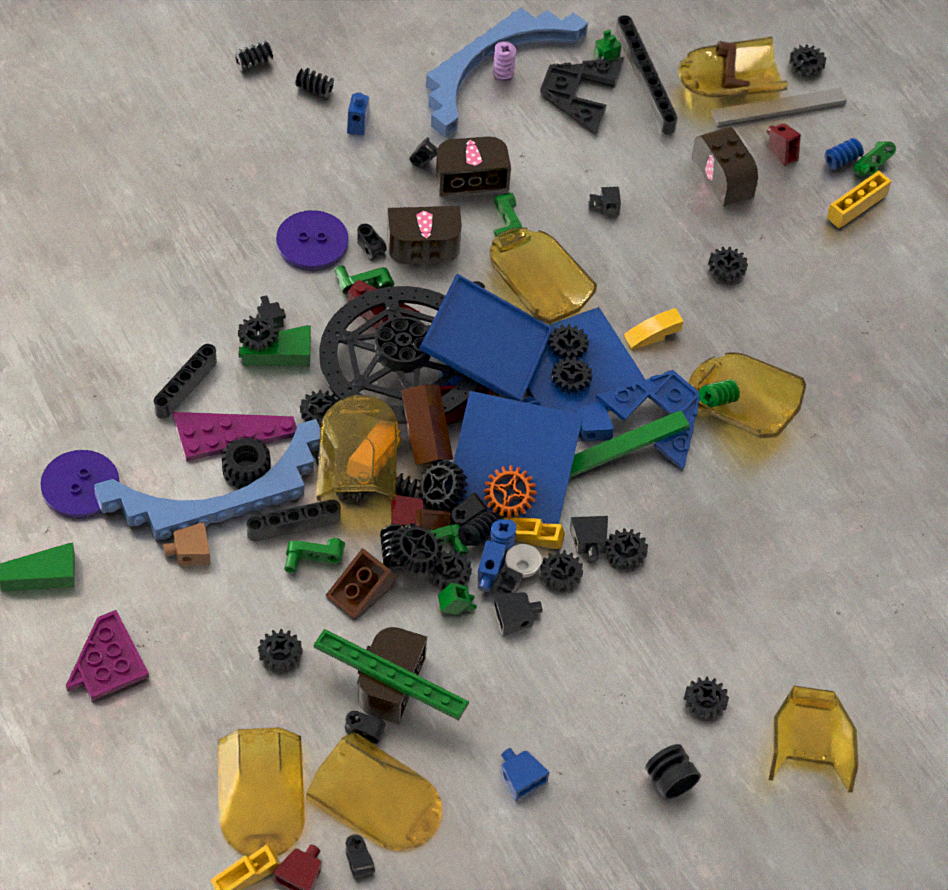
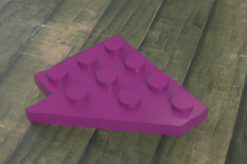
M117 610L97 617L66 683L67 692L84 685L91 700L94 701L149 677V672Z

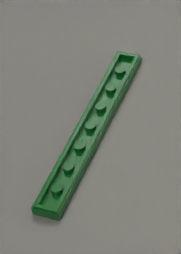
M680 410L574 455L570 478L689 428V423Z
M323 629L314 643L315 649L458 721L469 705L468 700L326 629Z

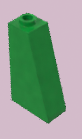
M311 325L279 331L278 341L274 342L273 348L267 346V351L263 348L260 349V352H257L255 348L253 351H250V347L244 348L242 343V347H239V358H242V365L310 366Z
M67 543L0 563L1 590L75 587V551L73 543Z

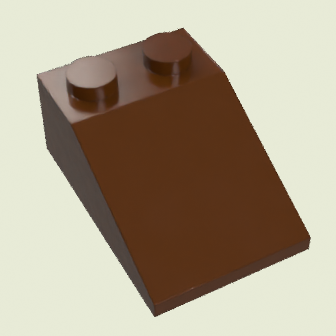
M362 548L330 588L326 596L356 619L388 591L398 578V575Z

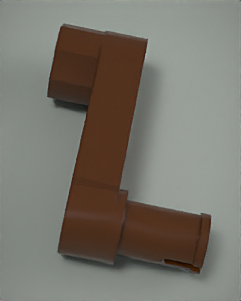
M718 41L715 54L716 56L723 57L721 87L730 90L748 91L750 81L735 77L736 44Z

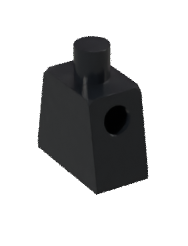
M608 516L571 517L569 529L576 551L579 554H587V560L589 561L598 560V553L605 552Z
M525 592L494 594L493 606L503 636L531 627L534 619L533 614L543 612L541 601L530 603Z

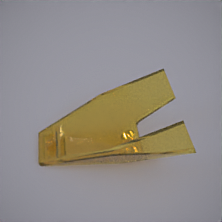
M793 686L773 719L768 780L773 781L787 759L833 766L847 791L853 793L859 766L857 729L835 691Z

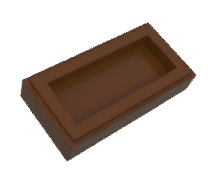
M416 510V525L419 527L423 524L426 530L428 528L435 530L451 525V511Z

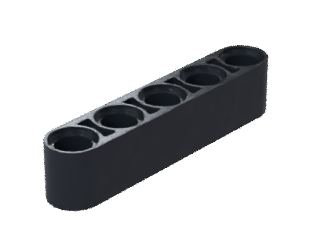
M202 345L154 397V413L158 418H168L217 363L214 345Z
M332 499L252 516L246 522L247 537L251 541H261L335 525L341 519V505L337 500Z

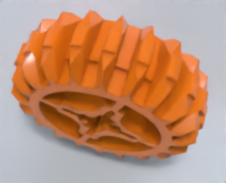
M512 465L509 466V471H506L505 466H503L502 473H499L497 469L494 471L496 477L491 474L489 475V479L492 482H485V485L490 488L484 489V493L490 495L485 496L484 499L485 501L491 500L487 504L489 508L495 506L493 513L501 510L500 517H503L504 513L507 512V518H511V513H514L517 518L519 517L518 511H521L523 515L526 514L524 507L531 509V505L528 502H535V499L531 496L536 495L537 492L530 489L535 488L536 484L529 483L533 480L532 476L525 478L527 476L526 470L519 474L520 467H517L514 472ZM512 477L508 484H498L502 479ZM518 479L525 485L526 494H523L522 491L516 488ZM513 485L514 495L507 498L506 489L509 490ZM494 490L504 495L502 505L495 499ZM514 499L523 500L516 506L508 507Z

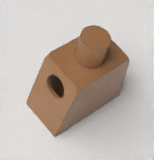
M204 522L174 531V543L163 544L164 555L177 554L179 565L211 564Z

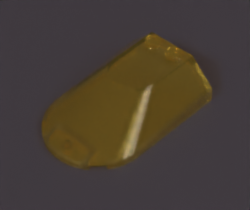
M772 36L731 42L737 46L735 77L737 79L749 80L750 86L734 89L721 87L723 57L716 56L715 49L717 45L700 47L689 52L687 57L681 60L678 68L681 83L691 92L704 97L753 96L785 91L788 87L787 81H781L775 63Z
M514 228L502 232L492 241L489 258L493 268L536 319L551 324L580 312L596 293V282L558 241L548 233L538 230V232L529 231L528 228Z
M736 352L725 353V356L718 358L713 356L707 359L693 371L688 381L689 384L699 391L704 385L729 379L734 380L740 390L738 401L710 408L700 401L698 409L759 438H773L781 434L801 410L806 389V382L803 377Z
M355 395L336 402L326 412L320 428L317 501H322V497L332 492L376 491L391 497L392 500H396L398 424L393 410L384 401L372 396Z
M281 727L237 729L217 740L219 820L222 835L228 844L244 856L250 857L265 845L273 848L277 856L288 851L289 847L296 840H299L305 824L301 736Z
M355 732L342 737L318 768L306 793L307 801L374 843L391 850H401V848L413 846L416 848L424 844L436 833L442 818L440 796L435 787L426 778Z

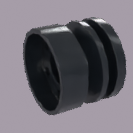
M681 744L671 745L662 749L649 759L645 766V770L651 775V779L657 782L656 787L664 799L667 800L685 794L701 778V774L693 762H689L690 757L685 753Z

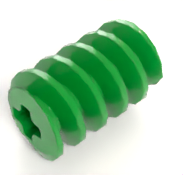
M732 379L704 385L699 390V400L710 408L738 401L740 398L739 387Z

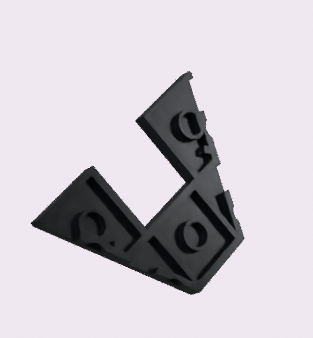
M620 57V60L610 61L606 59L599 61L587 60L582 61L581 64H571V62L550 64L540 93L593 132L598 133L607 105L575 97L582 77L615 85L624 57Z

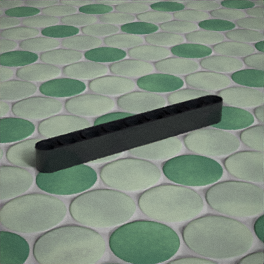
M627 15L619 16L617 19L616 35L661 132L671 135L676 130L677 114L632 18Z

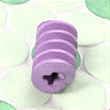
M499 42L495 46L493 75L498 80H508L514 75L516 48L509 42Z

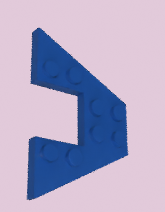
M670 370L662 375L657 374L649 379L638 380L624 387H616L614 390L596 395V399L624 422L647 398L651 399L668 415L681 410L689 423V428L655 442L654 447L681 470L685 468L700 400L699 391L674 370Z

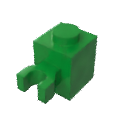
M610 29L604 31V38L596 40L595 56L600 60L606 59L607 61L620 58L622 45L614 34L611 35Z
M450 583L438 594L441 612L458 615L464 609L473 612L477 608L475 604L471 603L475 596L469 594L468 586Z

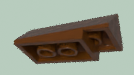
M424 384L401 390L410 447L413 449L415 465L439 462V460H453L440 386Z

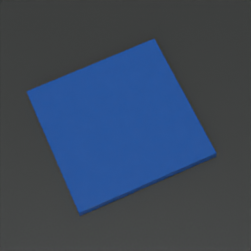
M456 274L419 349L501 396L521 402L549 340L550 333L553 331V327L465 277Z
M597 307L549 324V326L553 327L552 332H554L555 327L560 329V325L567 327L570 324L571 328L577 325V330L584 329L583 334L588 335L589 346L587 353H584L582 358L577 356V361L583 359L582 363H588V368H592V382H590V386L585 387L584 392L579 389L578 394L574 391L568 394V390L561 392V387H555L551 374L554 364L559 363L560 355L554 356V351L549 350L550 345L547 342L527 387V391L531 397H534L535 400L541 403V406L575 413L579 408L598 402L599 400L595 398L598 393H605L614 390L616 387H624L629 383L646 379L601 309Z
M470 391L453 463H456L463 469V474L467 477L465 482H467L468 486L464 488L467 493L462 495L464 500L471 494L476 493L488 507L487 504L491 500L485 501L484 497L490 494L484 493V489L490 488L485 485L486 481L492 482L489 479V475L491 474L496 477L494 471L497 469L499 473H502L503 466H505L506 471H509V466L512 465L514 472L517 467H520L519 474L526 470L527 476L525 478L532 476L533 480L529 483H535L536 487L530 490H535L537 494L531 496L535 499L534 503L528 502L531 505V509L524 507L526 514L523 515L521 511H518L519 517L517 518L541 519L545 524H559L583 415ZM512 477L504 478L498 484H508ZM518 479L516 488L522 491L523 494H526L525 485ZM513 485L509 490L506 489L507 498L514 495ZM494 490L495 499L502 505L504 495ZM514 499L508 507L516 506L523 500ZM459 500V501H458L459 505H460L464 500ZM495 506L491 508L488 507L486 510L495 515H500L501 511L498 510L497 513H493V509ZM511 513V517L516 518L514 513Z

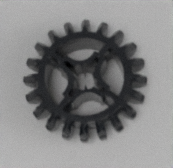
M439 460L438 464L432 462V468L426 467L427 472H422L423 478L418 480L421 483L420 486L416 487L421 491L418 496L430 510L447 511L448 509L453 511V505L458 506V501L464 500L462 495L467 493L464 489L468 486L467 482H465L467 477L463 474V469L456 463L447 460L445 462ZM442 496H446V497H444L443 499L436 500L437 498H441Z
M416 523L412 524V526L407 524L404 527L401 526L393 534L389 544L391 546L389 552L392 553L391 559L397 560L395 566L401 565L402 570L407 569L409 574L414 571L417 576L420 573L425 575L428 571L431 572L439 564L443 554L441 552L443 546L439 545L441 539L435 538L436 533H430V528L424 529L423 524L419 527Z

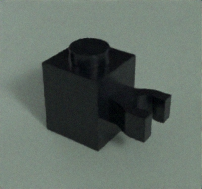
M619 186L601 187L600 196L589 194V208L601 206L602 215L620 214L621 198Z
M267 295L261 296L260 300L262 303L257 307V314H259L260 318L266 315L267 320L272 318L273 324L277 323V329L284 327V319H286L284 308L281 309L278 302L270 304Z
M504 565L494 582L493 594L516 593L522 584L523 574Z

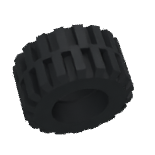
M240 437V440L234 439L233 443H228L226 448L223 449L222 472L226 481H229L231 486L236 485L237 489L248 486L271 469L270 451L266 448V444L261 443L259 439L253 440V437L248 439ZM242 461L254 462V464L249 466H242L238 463Z

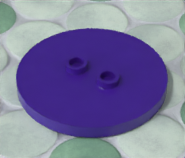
M317 210L301 211L289 216L281 223L276 234V245L282 258L289 264L306 270H319L334 265L345 255L349 243L345 225L332 214Z
M74 450L59 455L47 465L41 477L40 487L45 503L54 512L70 518H86L101 513L95 496L94 484L111 479L118 482L120 480L117 468L106 456L90 450Z

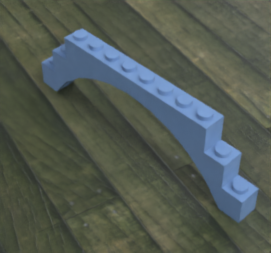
M522 8L513 12L506 19L501 20L495 27L490 28L485 34L477 37L471 44L466 45L461 51L453 54L451 58L442 62L437 68L429 71L426 75V87L432 91L429 94L428 107L434 110L431 115V127L445 138L458 129L459 117L456 98L460 87L472 69L484 59L494 54L496 44L499 42H509L512 45H519L536 41L576 43L587 35L588 22L574 12L561 20L548 10L535 18Z
M316 419L298 424L290 446L278 463L264 476L248 486L226 495L203 500L157 498L135 491L111 479L94 484L95 496L102 514L114 512L121 508L129 527L139 526L144 522H148L155 541L167 539L174 535V531L203 522L206 527L215 522H223L228 518L240 517L251 511H260L264 507L279 505L284 501L296 500L304 496L305 485L300 475L305 476L314 472L315 461L311 451L315 452L323 448L324 435Z

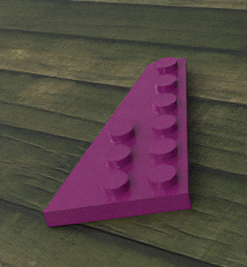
M172 412L186 462L221 454L228 443H233L234 439L240 440V437H245V439L253 437V440L259 439L261 443H269L294 437L297 429L293 416Z

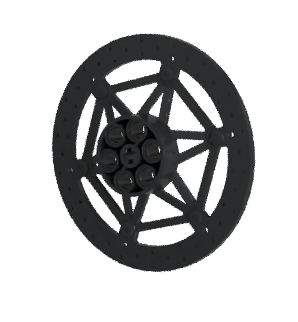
M394 286L367 292L341 307L324 329L319 347L320 368L326 384L332 393L347 407L365 417L386 423L407 424L404 406L383 404L364 396L360 392L368 390L403 400L402 393L372 385L371 383L390 372H396L403 388L408 389L411 387L404 374L413 372V387L419 386L420 369L427 367L447 373L431 385L442 386L455 376L462 378L452 390L442 396L445 415L453 412L468 401L469 392H475L480 383L448 365L429 361L431 356L419 349L430 325L426 326L420 320L432 323L434 317L399 307V303H410L426 306L438 311L445 295L420 287ZM385 306L386 309L354 331L346 330L360 315L374 308ZM385 317H388V320L378 328L376 333L360 335ZM375 339V345L363 342L364 340ZM339 343L346 344L348 347L354 379L350 382L344 377L338 363L337 351ZM354 346L375 353L374 358L362 375L359 373ZM377 363H380L384 367L383 369L369 376Z

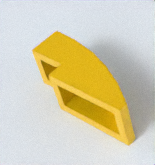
M674 308L643 321L626 332L623 337L631 350L663 341L665 335L682 331L684 321L677 309Z
M504 517V519H510L516 524L515 541L537 547L561 549L565 536L562 524H545L541 519Z
M265 845L250 857L245 855L212 878L211 882L216 890H243L272 874L281 862L274 849Z

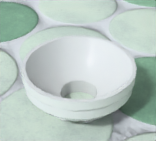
M518 544L508 550L505 563L509 568L522 573V578H527L538 572L541 566V555L533 546ZM526 563L528 568L520 570L517 568V564Z

